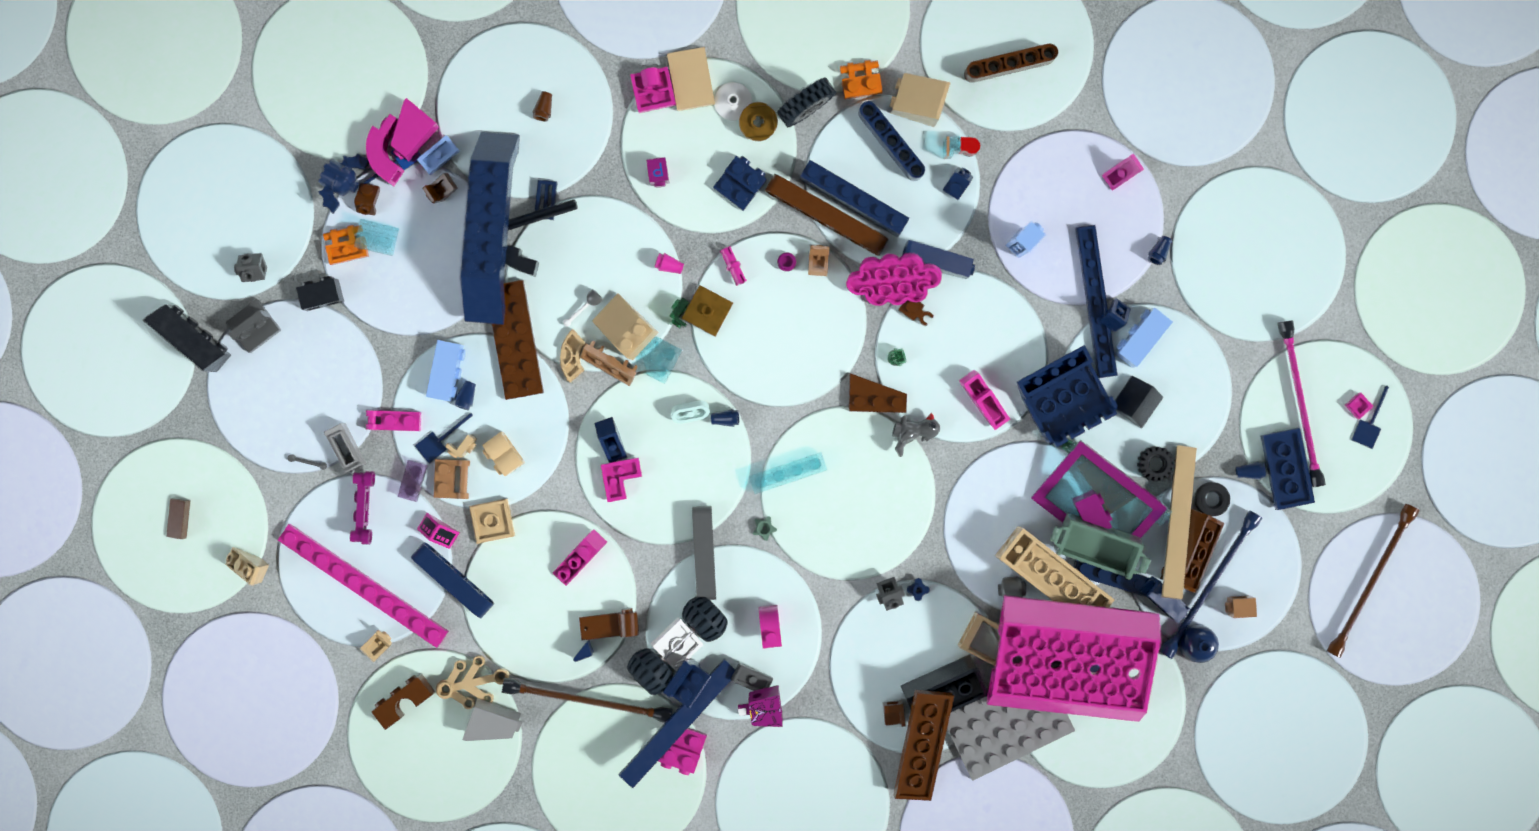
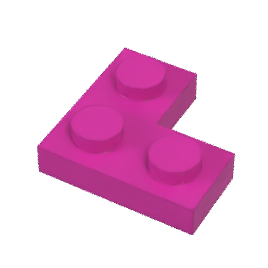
M639 458L601 464L607 502L627 499L624 480L642 477Z

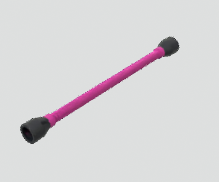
M1293 320L1277 323L1278 329L1284 339V344L1287 345L1286 348L1292 369L1295 393H1297L1296 398H1298L1297 403L1303 424L1306 448H1308L1312 487L1326 485L1325 477L1317 463L1315 448H1313L1314 443H1312L1313 438L1311 436L1304 393H1302L1303 388H1301L1302 383L1294 352Z

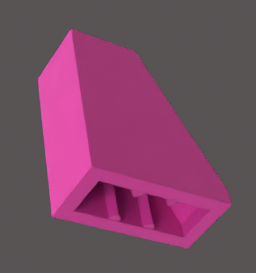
M408 98L403 102L391 146L394 149L393 153L399 159L405 158L409 162L437 131L439 126Z

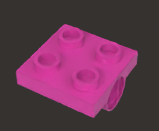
M652 67L643 69L640 73L630 74L639 114L676 106L668 67L658 69Z

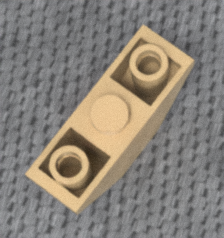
M232 547L231 552L227 555L225 564L249 585L262 583L269 566L262 558Z

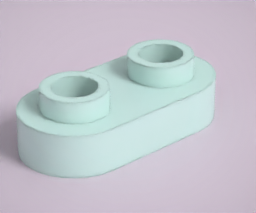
M705 401L679 404L671 410L672 420L679 424L704 419L710 413L709 405Z

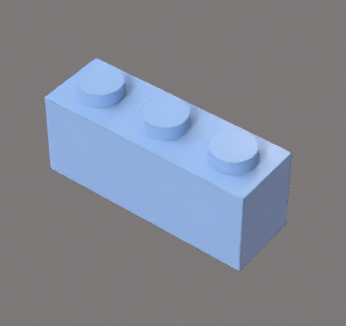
M1031 221L1022 227L1006 246L1020 258L1029 253L1046 234L1043 232L1044 229L1040 224Z
M1156 308L1146 309L1141 314L1140 318L1142 320L1138 325L1134 324L1128 331L1130 335L1126 340L1122 339L1116 346L1118 350L1115 354L1132 368L1138 367L1173 323Z
M437 340L426 397L453 402V398H456L458 393L456 382L457 379H460L462 369L459 368L460 362L464 360L466 350L463 349L464 345Z

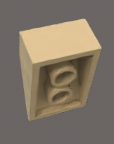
M619 293L592 320L608 340L630 360H634L659 333Z

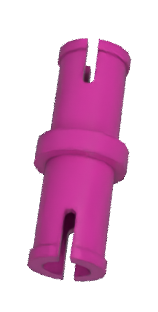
M731 246L722 249L720 253L727 265V271H730L735 285L739 286V284L747 282L740 268L741 263L737 261Z

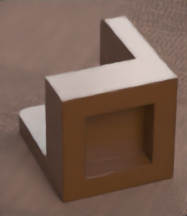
M902 701L882 702L885 725L901 724L902 727H905Z

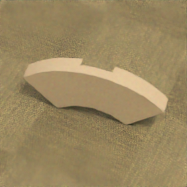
M574 329L564 339L560 354L561 368L569 383L584 371L580 361V354L586 342Z

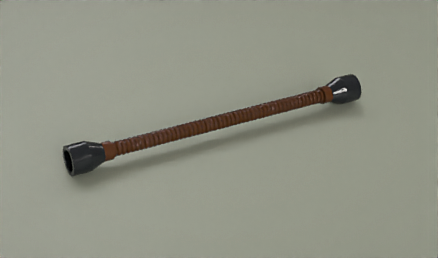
M504 678L501 692L510 695L527 692V694L532 693V695L554 697V699L559 698V700H571V702L576 701V703L581 702V704L598 705V707L603 706V708L620 709V711L644 714L663 723L671 717L672 708L668 707L642 708L630 704L625 705V703L608 702V700L603 701V699L598 700L591 697L586 698V696L581 697V695L564 694V692L559 693V691L530 687L511 678Z

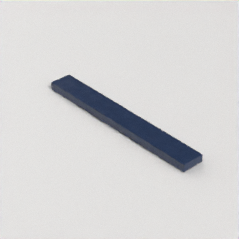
M1096 225L1076 227L1075 231L1097 376L1099 378L1118 376L1111 329L1100 322V319L1108 311Z
M723 659L710 673L712 677L691 708H687L682 704L622 769L618 776L633 789L728 685L735 669Z

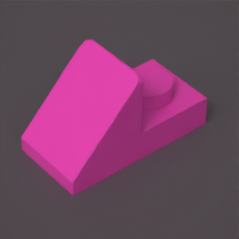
M1133 153L1104 173L1102 177L1113 191L1140 173L1144 168Z

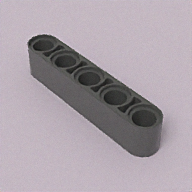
M712 506L692 507L697 598L706 597L709 600H716Z

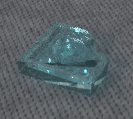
M655 336L640 352L647 375L666 384L683 350Z

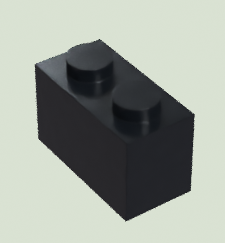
M332 276L322 277L319 282L315 283L313 281H306L301 283L302 286L296 287L303 311H311L344 302L339 280L332 278Z

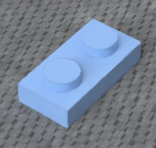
M446 135L417 160L428 174L432 175L459 153L460 150Z

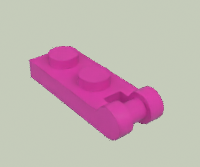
M366 410L368 424H366L365 430L421 431V412ZM376 416L381 417V424H376Z

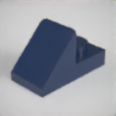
M1115 298L1111 302L1109 310L1100 319V322L1116 332L1127 324L1131 308L1118 298Z

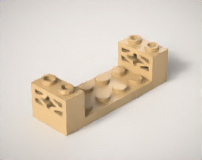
M1017 526L995 554V557L1021 575L1052 601L1110 607L1115 601L1020 526Z

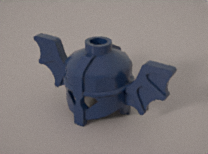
M359 153L354 157L344 155L342 163L331 159L328 164L325 163L323 166L324 171L321 172V179H318V182L324 188L318 191V193L323 198L322 206L327 207L332 214L340 206L339 201L334 196L335 193L339 196H344L349 192L355 193L358 189L359 183L356 182V173L352 169H366L369 164L366 157H362Z

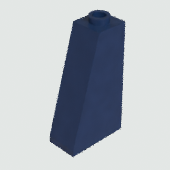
M908 240L904 245L902 255L906 253L917 254L921 257L923 264L936 265L943 274L968 279L970 275L973 276L976 265L973 264V258L912 240Z

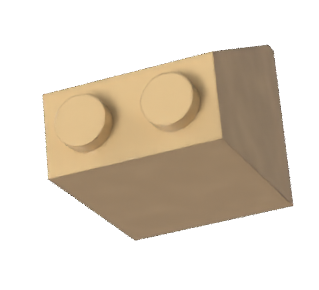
M904 73L902 78L898 77L895 86L898 92L896 97L892 96L889 105L892 108L891 114L935 127L939 121L951 83Z

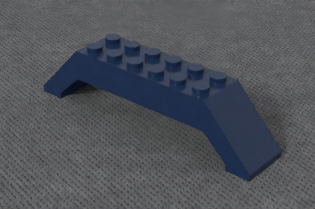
M481 132L470 159L460 271L465 322L504 325V271L513 167L519 153V134Z

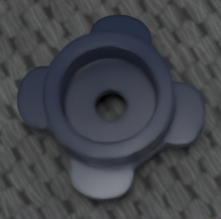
M916 578L907 587V592L911 593L916 601H921L922 596L930 591V588L925 586L920 578Z

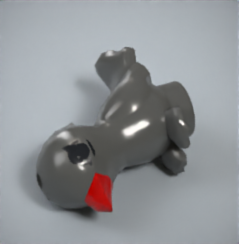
M930 413L925 420L919 423L907 421V417L904 415L900 423H895L892 437L898 438L895 451L899 457L903 456L906 444L914 441L918 436H922L921 441L923 442L924 440L929 441L938 435L940 424L934 419V415Z

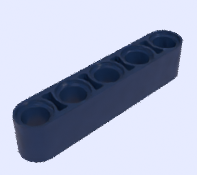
M871 101L863 102L858 112L862 122L907 178L911 181L920 180L925 173L924 164L879 108ZM863 108H870L873 114L869 116L865 115L863 113ZM881 122L884 124L885 129L877 130L875 123ZM887 138H895L897 144L893 146L889 145L887 143ZM899 153H907L908 160H901L899 158ZM918 167L920 169V175H913L911 173V168Z
M423 542L412 554L411 559L478 618L482 619L494 605L491 598L428 543Z

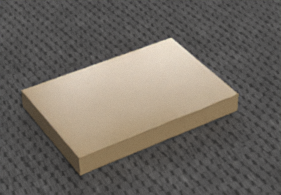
M705 47L668 53L667 57L677 111L715 105Z

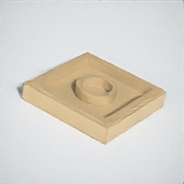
M508 499L469 506L476 544L515 536Z

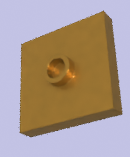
M699 285L682 319L716 337L733 302Z

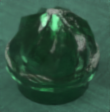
M894 348L888 354L887 360L893 366L900 367L907 362L903 348Z

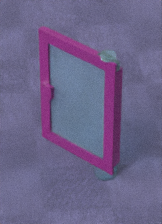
M1074 440L1069 445L1067 450L1070 452L1031 496L1032 500L1063 523L1067 512L1079 516L1072 499L1093 489L1096 494H1101L1105 502L1102 504L1104 511L1108 510L1112 517V521H1110L1112 528L1140 538L1154 523H1157L1159 526L1165 523L1172 512L1159 499L1081 440L1078 443Z

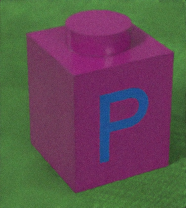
M666 157L646 160L651 186L654 185V188H661L670 183Z

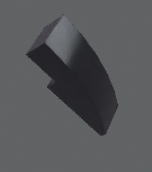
M507 245L505 264L524 274L536 277L540 262L521 257L523 250Z

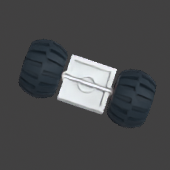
M696 596L684 606L682 618L690 626L689 628L678 617L651 643V646L661 656H658L650 648H644L634 653L629 660L628 672L649 694L657 695L664 692L674 677L672 670L664 662H667L677 671L685 660H688L704 645L696 637L695 633L704 641L711 642L721 637L725 632L728 620L708 598H697Z

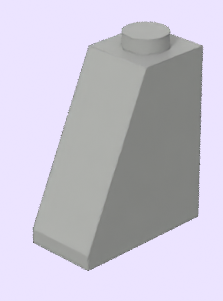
M477 698L462 740L511 739L515 732H519L522 721L519 720L521 713Z

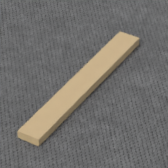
M1177 445L1175 452V468L1173 472L1161 597L1178 600L1183 599L1197 448Z

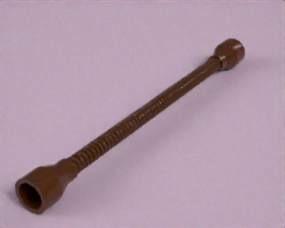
M1409 504L1404 505L1398 527L1393 534L1394 536H1392L1393 538H1391L1386 547L1385 553H1383L1379 560L1378 566H1376L1370 577L1371 579H1369L1370 581H1368L1362 592L1363 594H1361L1362 596H1360L1354 607L1355 609H1353L1354 611H1352L1348 618L1346 626H1344L1342 632L1338 634L1337 638L1330 643L1326 650L1330 654L1338 658L1342 657L1348 635L1359 613H1361V609H1363L1366 600H1368L1367 598H1369L1368 596H1370L1374 585H1376L1375 583H1377L1376 581H1378L1383 572L1382 570H1384L1383 568H1385L1384 566H1386L1391 557L1390 555H1392L1391 553H1393L1398 544L1399 538H1401L1408 525L1416 519L1420 511L1416 507Z

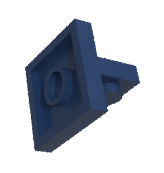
M685 660L663 693L668 697H674L687 708H691L712 675L699 667L701 664L697 661Z

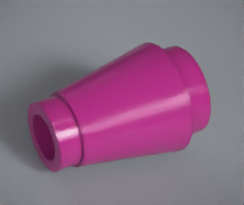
M659 253L654 267L658 271L681 274L684 263L666 253Z

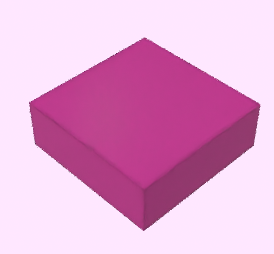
M1358 392L1345 404L1357 419H1361L1374 407L1361 392Z

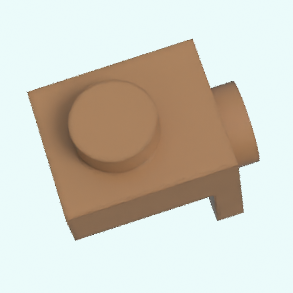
M810 246L808 275L827 276L828 246Z

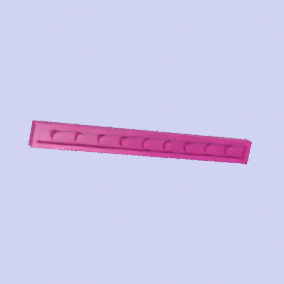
M288 524L279 537V542L434 647L438 648L449 631L292 524Z

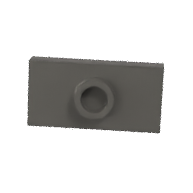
M739 662L731 677V681L756 691L770 687L773 677Z

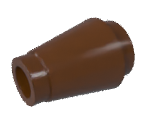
M541 92L532 111L534 119L547 122L551 118L553 96L551 93Z

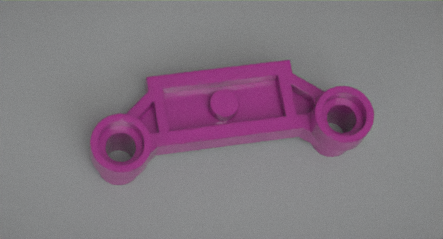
M354 472L352 480L353 484H357V491L354 494V502L357 503V507L353 514V521L356 522L355 530L350 532V542H361L363 545H371L373 534L371 529H367L369 520L370 487H374L375 472Z

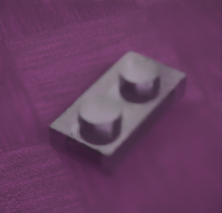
M413 460L407 461L397 497L418 502L427 464Z

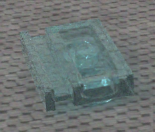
M360 219L354 247L393 256L399 228Z

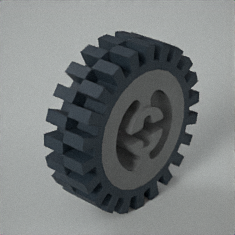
M826 77L820 78L787 100L788 102L779 108L777 114L787 128L792 127L803 121V119L808 118L816 110L822 108L823 105L828 103L827 101L835 96L836 91Z

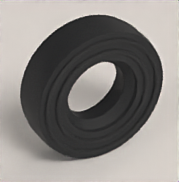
M1207 482L1197 489L1194 497L1195 505L1204 514L1219 516L1228 509L1230 494L1222 484ZM1210 492H1216L1219 496V503L1213 507L1207 505L1205 501L1206 495Z

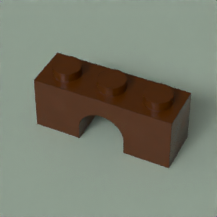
M414 674L405 681L407 684L401 689L398 686L390 692L391 697L385 700V698H382L374 704L376 708L372 711V714L384 730L388 729L405 715L400 708L401 699H409L417 707L435 693V690L423 674L418 677Z

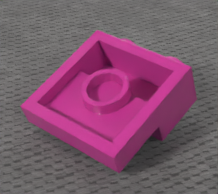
M688 728L659 759L658 762H661L660 766L666 769H671V767L678 768V772L683 775L694 774L707 734Z

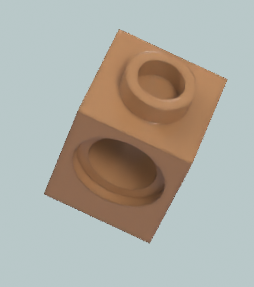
M1252 596L1227 597L1225 611L1232 618L1257 617L1256 598Z

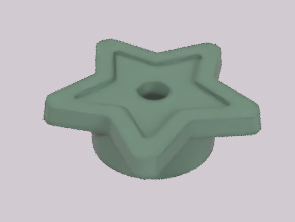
M770 516L764 520L755 519L757 527L753 535H761L767 541L770 533L776 532L777 528L771 525Z

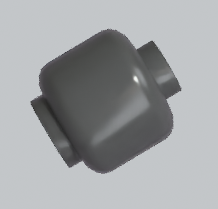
M1018 576L1004 577L1001 584H998V595L1003 598L1004 595L1014 597L1026 596V583Z

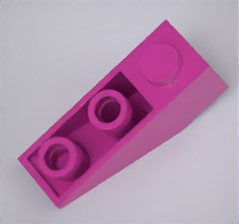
M593 529L555 569L553 574L567 586L605 546L607 541Z

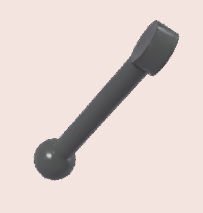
M293 454L287 458L289 462L297 461L320 467L322 470L327 468L325 462L317 463L297 458Z

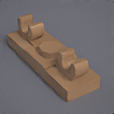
M592 341L590 345L586 343L580 358L626 385L630 386L636 375L637 365L630 369L627 367L628 360L621 364L615 357L603 353L604 346H601L598 350L595 349L596 341Z

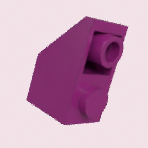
M1092 489L1072 499L1082 520L1107 529L1112 528L1110 524L1112 517L1108 510L1104 511L1102 504L1105 502L1100 493L1096 494Z

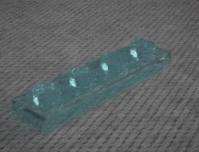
M822 452L750 475L749 479L754 494H758L826 471L827 467Z

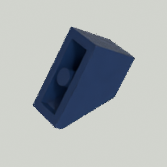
M613 417L595 422L597 437L608 462L612 463L627 458Z

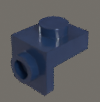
M957 167L944 186L943 191L959 200L973 179L971 172L966 168Z

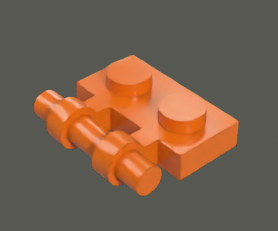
M864 60V63L857 64L851 62L840 66V73H848L849 78L842 79L844 100L883 93L880 73L872 74V69L879 68L878 60ZM865 70V76L855 77L856 71Z
M349 225L345 229H332L328 233H323L325 241L332 240L331 245L325 246L329 265L369 257L365 238L356 237L357 233L363 232L362 225ZM349 236L348 241L340 242V237Z

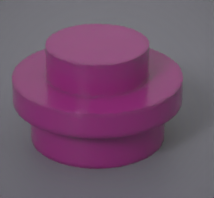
M789 252L782 253L777 260L778 267L785 272L793 270L796 266L795 256Z

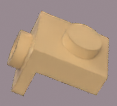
M470 434L466 436L458 448L452 443H447L445 447L449 449L447 452L454 458H463L467 452L470 454L477 445L475 444L477 438Z
M377 630L360 650L374 663L391 646V637L385 631Z

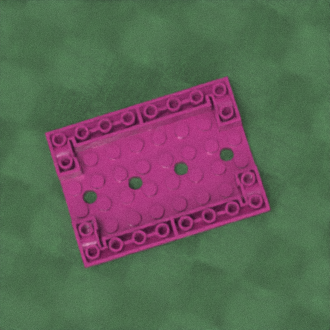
M1004 595L998 628L1000 636L996 666L991 671L987 705L1140 722L1148 710L1161 642L1159 613ZM1015 656L1022 657V661L1017 664L1013 663L1012 659ZM1055 660L1061 661V665L1057 668L1051 667V663ZM1092 665L1100 666L1097 672H1091L1090 667ZM1132 669L1139 670L1136 676H1129V672Z

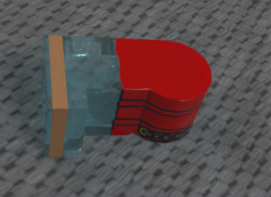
M946 136L943 140V159H951L953 154H964L967 157H973L980 150V142L974 137Z

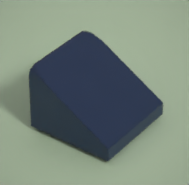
M590 640L584 644L573 658L574 662L593 655L594 651Z

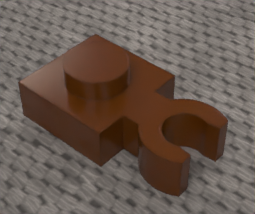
M907 300L898 309L899 312L912 321L917 317L923 326L928 325L923 320L925 315L930 318L934 316L931 312H924L922 310L925 305L921 302Z

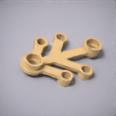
M477 655L473 659V664L464 679L454 683L459 673L467 667L466 662L460 659L455 662L454 669L448 679L441 680L437 684L436 693L442 699L451 697L463 704L465 709H472L475 706V699L473 697L466 698L457 690L464 689L486 701L485 696L488 695L491 697L490 703H492L494 695L490 692L485 693L475 686L491 682L502 685L504 679L499 677V673L503 672L505 678H509L510 674L507 669L499 668L494 674L473 678L478 669L485 664V658L482 655ZM477 658L482 660L481 665L476 663ZM462 663L463 669H459L457 664ZM443 686H448L449 692H445ZM466 700H471L472 706H468Z

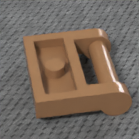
M435 459L434 498L469 499L467 480L470 460ZM456 466H460L459 492H455Z

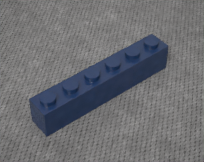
M809 160L800 175L799 180L896 237H899L910 219L812 160Z

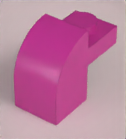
M778 606L758 607L763 649L782 647Z

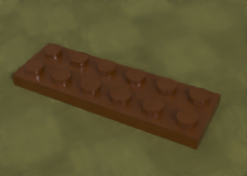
M524 280L504 283V325L492 324L505 400L543 394L544 388Z
M915 690L893 793L895 799L932 800L954 699L952 693Z

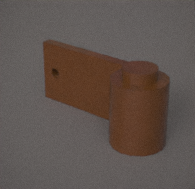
M633 608L621 609L619 613L579 617L581 641L639 635L637 611H633Z

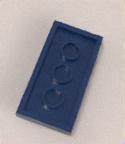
M1294 428L1260 435L1275 510L1315 503L1301 429Z

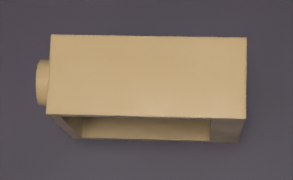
M974 612L958 646L996 666L995 659L970 647V644L982 622L996 629L999 628V624Z

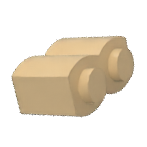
M504 432L498 433L482 445L484 448L482 452L488 460L492 459L495 465L493 467L499 475L508 476L525 464V461Z

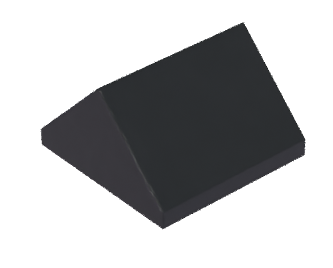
M1131 376L1115 399L1118 405L1116 411L1138 427L1143 428L1164 397L1154 386L1135 376Z

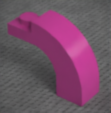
M389 114L381 122L380 129L374 126L371 127L366 140V155L370 166L377 175L394 187L405 171L392 162L388 156V143L394 135L398 122L396 117Z

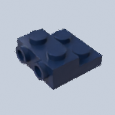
M735 156L725 169L723 175L713 186V189L744 211L766 183L767 179L764 177L766 174L757 167L754 170L749 166L751 162L744 156L740 158Z

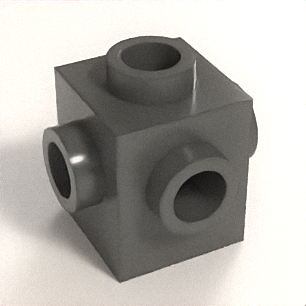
M262 253L238 255L237 263L234 264V271L236 275H239L241 282L265 280L268 267Z
M895 577L876 583L879 591L876 594L880 605L884 604L886 611L904 605L902 597L905 596L902 585L898 586Z

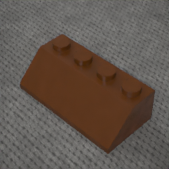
M1191 509L1184 589L1197 594L1225 523ZM1164 567L1161 570V580H1163Z

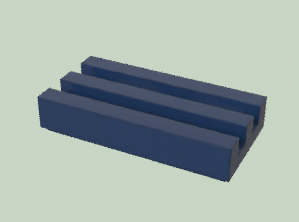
M538 180L535 211L540 210L542 184L545 185L543 209L548 207L550 185H552L551 206L556 205L558 182Z

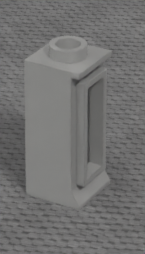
M340 423L323 432L334 450L344 473L351 472L353 475L354 472L363 470L362 466L367 463L346 423ZM341 434L354 459L349 464L335 439V436Z

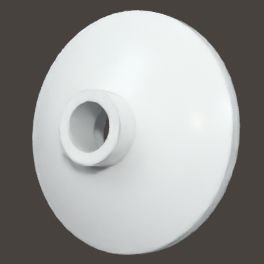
M730 82L724 84L715 94L716 111L726 120H739L743 109L752 103L750 91L740 83ZM735 97L737 101L735 103H731L730 98Z

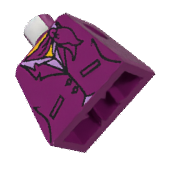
M779 685L750 692L748 703L738 704L739 716L750 715L753 726L783 727Z

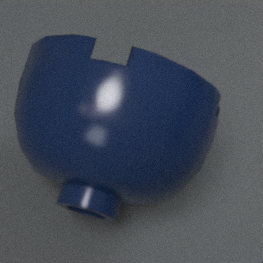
M1194 624L1186 628L1178 646L1180 652L1188 660L1196 663L1209 662L1217 654L1219 641L1210 628Z

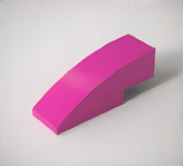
M973 370L959 380L971 400L994 430H997L1010 420L993 391L988 388L977 371Z

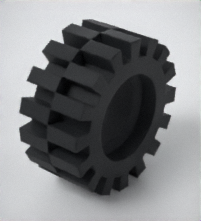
M1156 446L1146 448L1145 451L1140 453L1141 456L1137 458L1139 460V463H1137L1138 471L1148 480L1162 481L1164 478L1170 477L1169 474L1173 473L1172 467L1175 468V464H1173L1175 460L1171 457V452H1168L1165 448ZM1154 456L1160 457L1163 463L1158 471H1153L1149 467V461Z

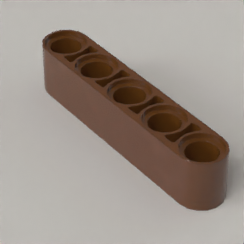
M1048 43L973 61L965 69L964 77L968 82L975 83L1049 65L1058 56V48L1056 45ZM1044 51H1050L1052 58H1047L1044 55ZM1025 55H1031L1034 62H1028L1025 59ZM1007 60H1013L1015 67H1010L1007 64ZM988 64H994L997 71H990ZM969 69H976L978 71V75H971Z

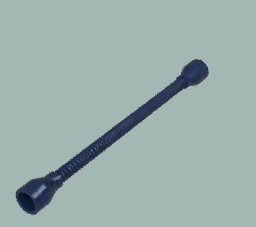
M1249 510L1244 518L1240 533L1231 545L1230 550H1228L1229 552H1227L1226 556H1224L1225 558L1220 562L1221 564L1216 568L1217 570H1215L1204 587L1205 589L1200 593V597L1195 601L1196 603H1194L1193 607H1191L1192 609H1190L1175 632L1176 634L1163 643L1159 652L1173 659L1181 637L1185 633L1186 628H1188L1187 626H1189L1188 624L1196 616L1195 614H1197L1199 608H1201L1212 591V587L1216 585V581H1218L1227 565H1229L1237 552L1236 550L1239 549L1240 544L1245 540L1244 538L1258 527L1263 518L1260 515Z

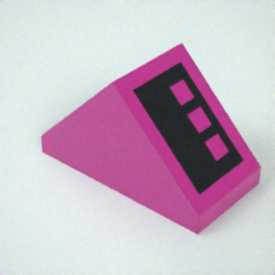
M428 512L417 528L429 541L448 549L452 547L460 534L459 531Z

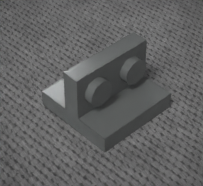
M255 299L225 322L232 330L228 333L232 340H239L248 353H252L281 331L280 327L258 299Z

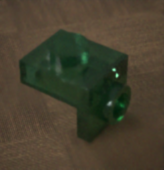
M684 298L681 300L677 299L671 307L673 311L669 315L672 318L671 323L679 329L681 326L687 327V324L679 319L690 304Z

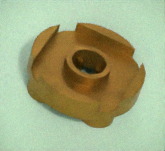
M763 102L749 104L743 109L739 117L741 132L747 139L760 142L767 140L774 134L778 125L776 112ZM757 116L761 117L760 120L763 119L764 121L760 127H756L753 124Z

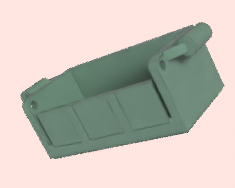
M1067 512L1062 526H1055L1050 541L1055 543L1054 549L1057 555L1062 554L1122 576L1125 575L1126 579L1131 580L1133 574H1146L1151 559L1142 553L1145 545L1140 537L1115 528L1107 529L1082 520L1080 516ZM1140 557H1144L1139 570H1135Z

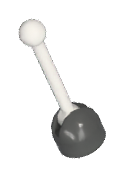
M592 289L587 294V302L569 319H565L563 324L567 327L570 326L571 321L589 305L596 306L603 301L602 297Z

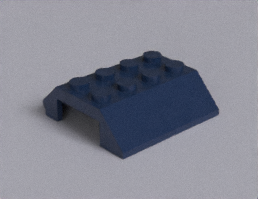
M1085 345L1016 382L1021 398L1039 432L1049 445L1054 444L1056 448L1068 442L1066 436L1073 439L1085 432L1083 427L1090 430L1101 424V417L1106 421L1117 415L1116 409L1118 405L1113 396H1108L1091 365L1094 361Z

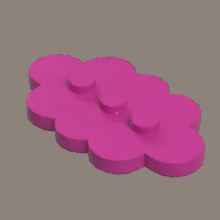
M906 253L901 257L895 254H886L881 259L868 257L862 260L859 271L849 274L846 287L855 295H865L866 300L875 306H881L887 302L893 305H902L907 300L911 302L923 301L927 297L928 289L935 288L940 284L942 272L936 265L923 264L921 257L914 253Z

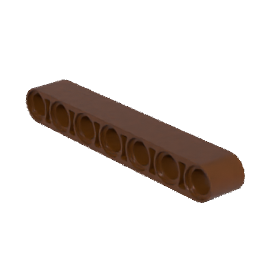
M777 174L773 175L765 189V192L874 255L880 256L889 240L883 234Z

